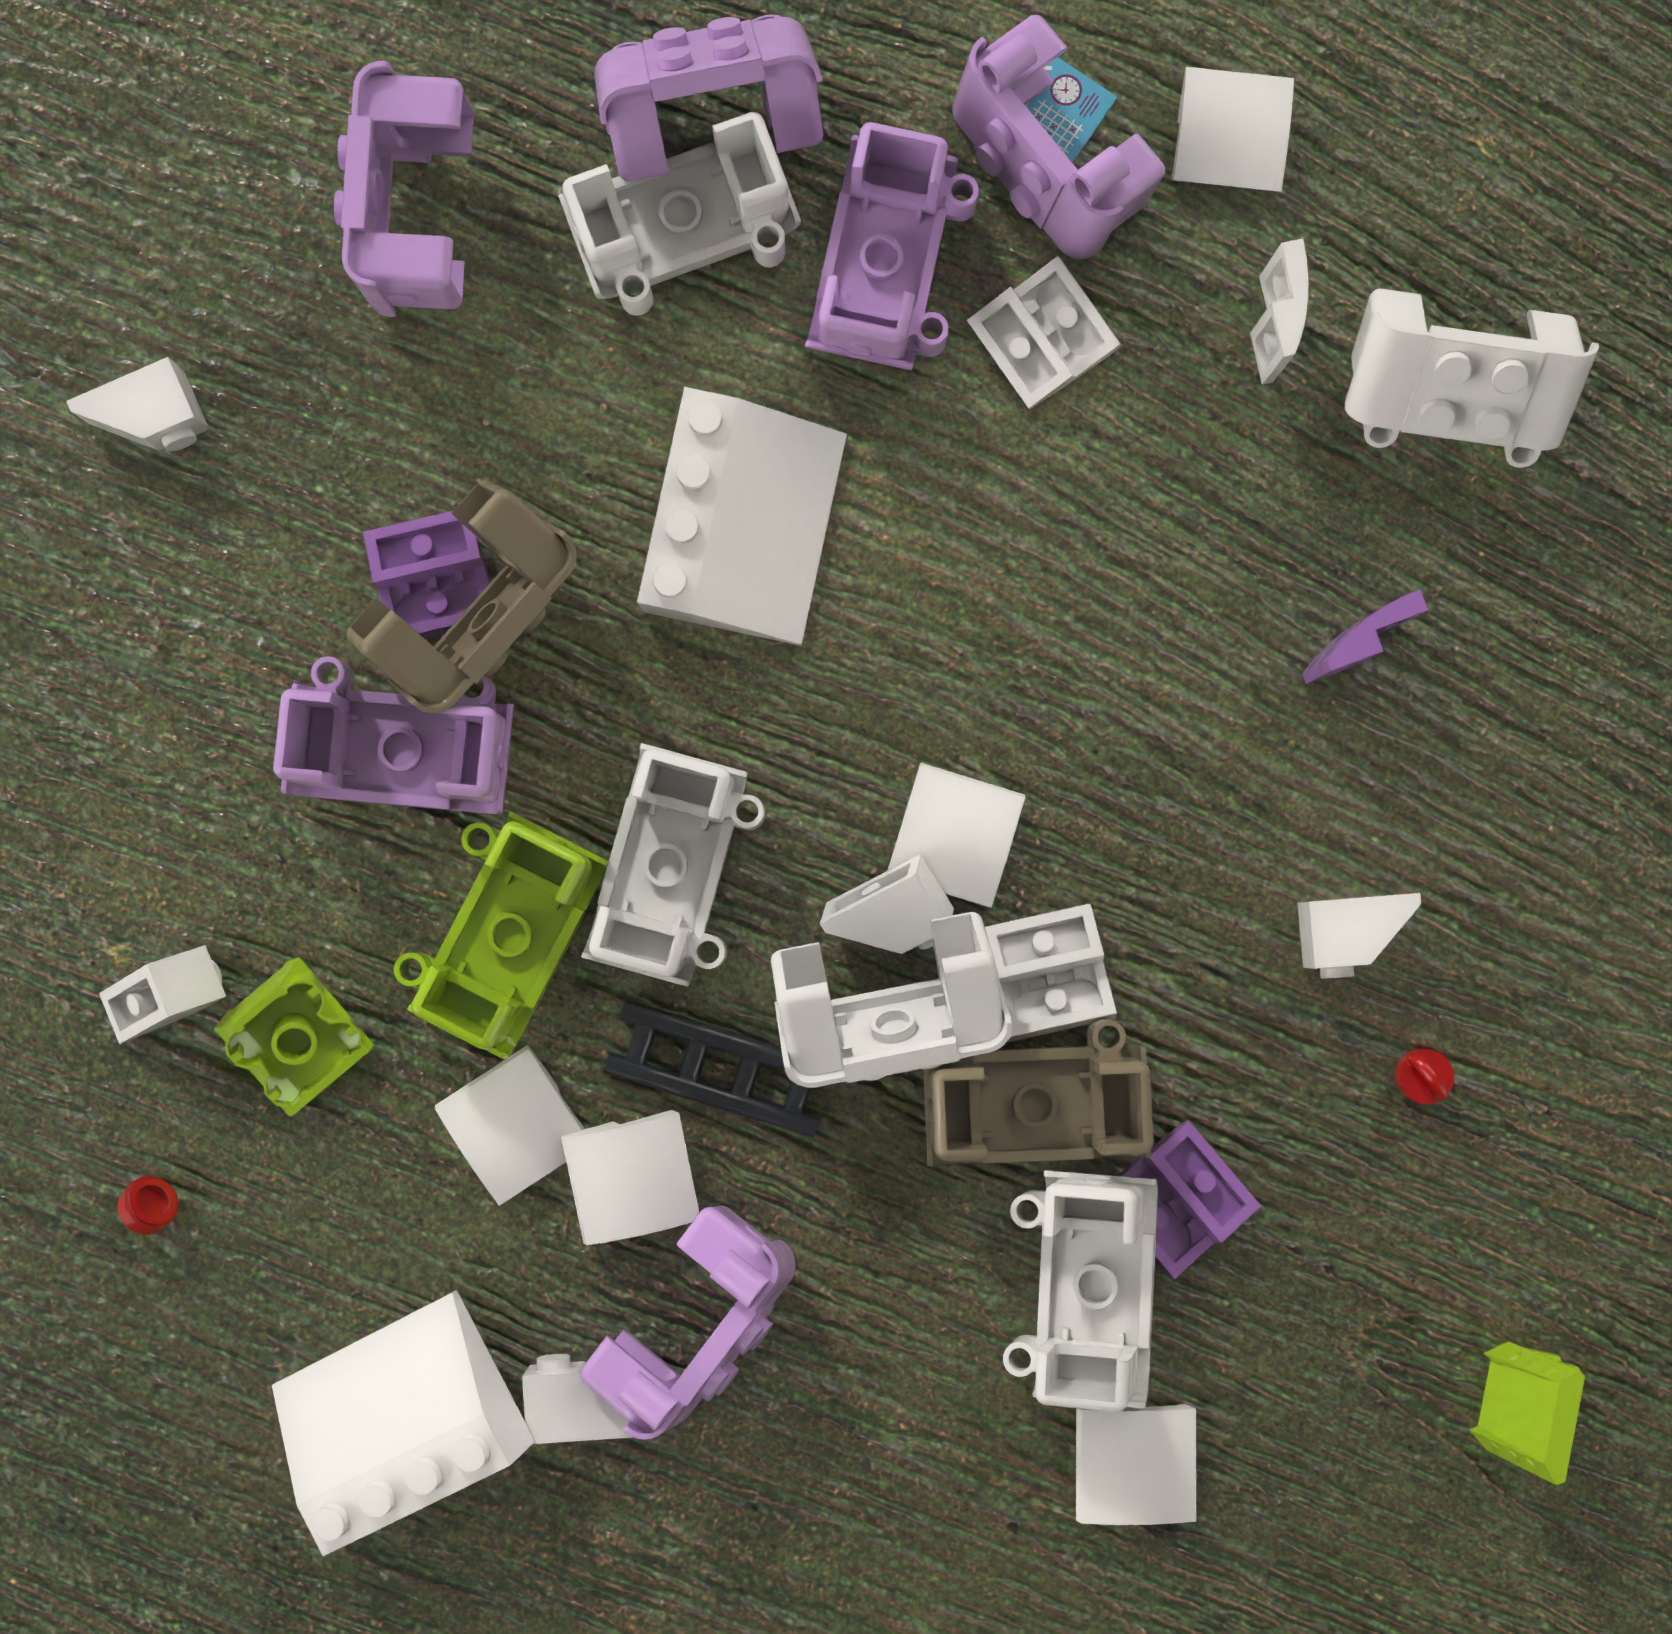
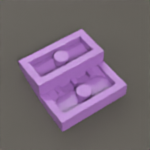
M452 511L363 532L372 580L379 591L380 601L402 618L424 639L444 635L490 584L481 542L451 514Z
M1419 589L1400 597L1339 634L1324 647L1303 672L1302 675L1305 683L1308 684L1356 666L1383 652L1377 634L1398 627L1428 611L1421 590Z
M1185 1121L1153 1145L1151 1148V1158L1139 1157L1117 1175L1157 1179L1155 1262L1167 1277L1171 1279L1178 1277L1213 1243H1222L1261 1207L1258 1201L1190 1121Z

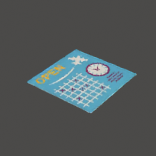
M1057 57L1044 67L1053 78V84L1025 106L1073 163L1117 99V96Z

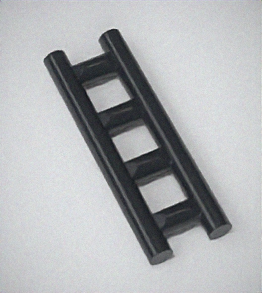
M628 999L625 1000L620 1020L635 1025L626 1057L609 1052L603 1073L814 1138L820 1116L805 1112L812 1087H803L791 1081L784 1105L752 1096L761 1064L785 1071L780 1046ZM656 1031L688 1041L678 1073L647 1063ZM709 1048L741 1057L731 1089L700 1080Z

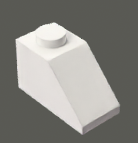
M169 357L66 401L70 411L88 424L158 451L163 449L166 451H177L186 448L197 440L196 435L209 430L184 370Z
M920 854L828 901L820 925L825 933L903 954L917 946L921 950L934 946L930 920L952 916L954 908Z
M1420 893L1298 902L1303 968H1320V977L1322 979L1354 976V966L1371 964L1421 905Z
M206 945L146 964L99 993L119 1044L199 1012L226 997L222 987L221 971L218 965L211 960Z
M568 1354L544 1355L536 1359L537 1364L529 1365L523 1374L525 1423L535 1440L533 1444L632 1438L623 1430L630 1421L582 1382L580 1372L586 1364L585 1361L570 1362V1355Z

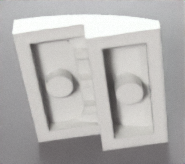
M1185 67L1177 121L1180 124L1172 180L1281 192L1289 141L1294 78Z
M1303 239L1281 243L1259 276L1267 309L1250 332L1262 385L1273 383L1295 355L1302 337L1308 304V267Z
M1059 256L1015 289L1009 287L967 320L1029 409L1057 393L1122 347L1117 337Z
M920 763L888 870L921 854L945 894L991 908L1019 821L1025 794Z
M1091 903L985 927L1012 1020L1013 1029L1008 1042L1089 1025L1101 1018L1109 1020L1116 1018L1117 1012L1103 963L1104 952Z
M529 1045L435 1105V1110L451 1137L499 1206L566 1163L561 1136L585 1129L560 1095L558 1085Z
M669 1110L623 1124L613 1121L561 1136L584 1244L605 1243L692 1223L699 1215L678 1112Z
M1186 1404L1145 1408L1126 1407L1121 1412L1076 1408V1521L1082 1524L1152 1525L1196 1522V1408Z

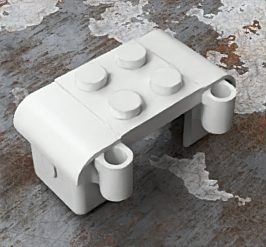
M749 112L713 125L715 147L713 143H709L666 159L668 175L627 182L621 179L620 176L611 178L609 168L605 164L569 177L564 181L562 186L563 193L558 196L597 298L609 299L619 296L626 312L632 315H643L653 305L651 285L750 249L755 260L764 267H774L783 261L786 252L785 235L795 230L800 225L801 220L764 119L759 113ZM770 241L777 243L769 248L762 246V244ZM638 289L643 290V292L636 297L628 296V293L633 292Z
M1376 289L1369 296L1352 351L1353 378L1345 400V410L1351 418L1363 424L1366 442L1376 448L1391 445L1397 439L1401 430V432L1503 446L1506 460L1510 465L1517 468L1528 467L1537 461L1541 450L1555 449L1561 444L1598 352L1599 344L1591 343L1588 352L1585 353L1578 324L1574 317L1536 310H1529L1526 314L1532 339L1431 325L1429 332H1427L1421 294Z
M641 743L636 772L629 797L626 798L598 898L597 911L588 942L582 952V958L687 987L690 985L696 965L704 969H712L720 966L725 961L727 947L724 941L717 936L705 933L734 827L743 830H754L761 826L765 819V809L761 801L753 795H743L748 772ZM752 803L758 807V816L754 821L743 822L739 819L738 811L743 804ZM707 941L714 942L719 948V957L713 963L705 962L700 956V948Z
M968 912L930 920L939 979L833 1000L830 998L819 942L776 951L771 957L777 999L774 1003L784 1068L789 1079L797 1085L810 1088L845 1081L847 1083L862 1080L872 1081L887 1075L917 1069H933L942 1064L960 1061V1058L990 1053L1005 1045L1012 1034L1013 1025L981 916L975 912Z
M1044 1170L1046 1191H1026L1012 1202L1010 1209L1011 1217L1018 1226L1022 1228L1042 1226L1037 1336L1021 1335L1017 1337L1004 1351L1003 1364L1010 1374L1018 1377L1036 1372L1033 1397H1036L1043 1405L1108 1412H1121L1126 1407L1145 1408L1149 1387L1158 1199L1157 1179ZM1025 1200H1030L1037 1205L1038 1216L1036 1218L1030 1217L1025 1213L1023 1209ZM1016 1348L1025 1349L1031 1357V1362L1025 1363L1019 1360L1016 1355Z

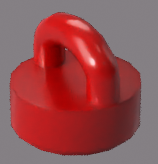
M1426 1048L1414 1049L1405 1053L1398 1061L1395 1069V1083L1399 1091L1407 1099L1420 1104H1434L1447 1099L1454 1083V1070L1449 1060L1441 1053Z
M144 1176L134 1180L119 1197L117 1208L119 1217L124 1225L134 1233L155 1235L172 1222L177 1215L179 1202L176 1192L166 1181L154 1176Z

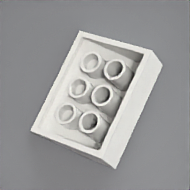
M684 387L637 600L642 612L802 646L847 434L740 398Z
M457 1290L272 1385L296 1504L322 1556L334 1552L510 1466L535 1442Z

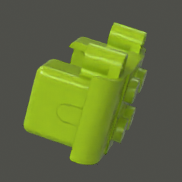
M511 811L508 814L507 823L503 826L502 830L477 822L470 824L463 831L461 840L464 849L469 854L478 856L486 861L436 957L434 958L422 952L405 953L396 960L394 965V975L402 985L414 986L419 989L407 1010L442 1030L504 1060L508 1059L519 1042L581 923L609 861ZM485 830L489 834V844L485 849L478 850L475 845V837L479 832ZM414 959L419 961L422 967L421 975L417 979L412 978L408 970L410 962Z

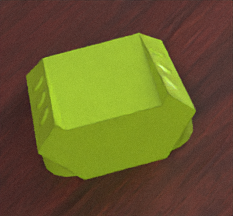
M300 957L287 961L279 971L232 1010L227 1011L214 1028L225 1041L227 1057L236 1066L249 1069L264 1087L265 1095L276 1106H280L289 1117L308 1104L365 1056L374 1046L372 1041Z
M1509 1341L1485 1352L1484 1354L1490 1360L1479 1422L1478 1426L1469 1429V1431L1487 1451L1555 1485L1564 1483L1567 1476L1585 1375L1576 1365L1561 1362L1560 1356L1554 1353L1521 1347Z

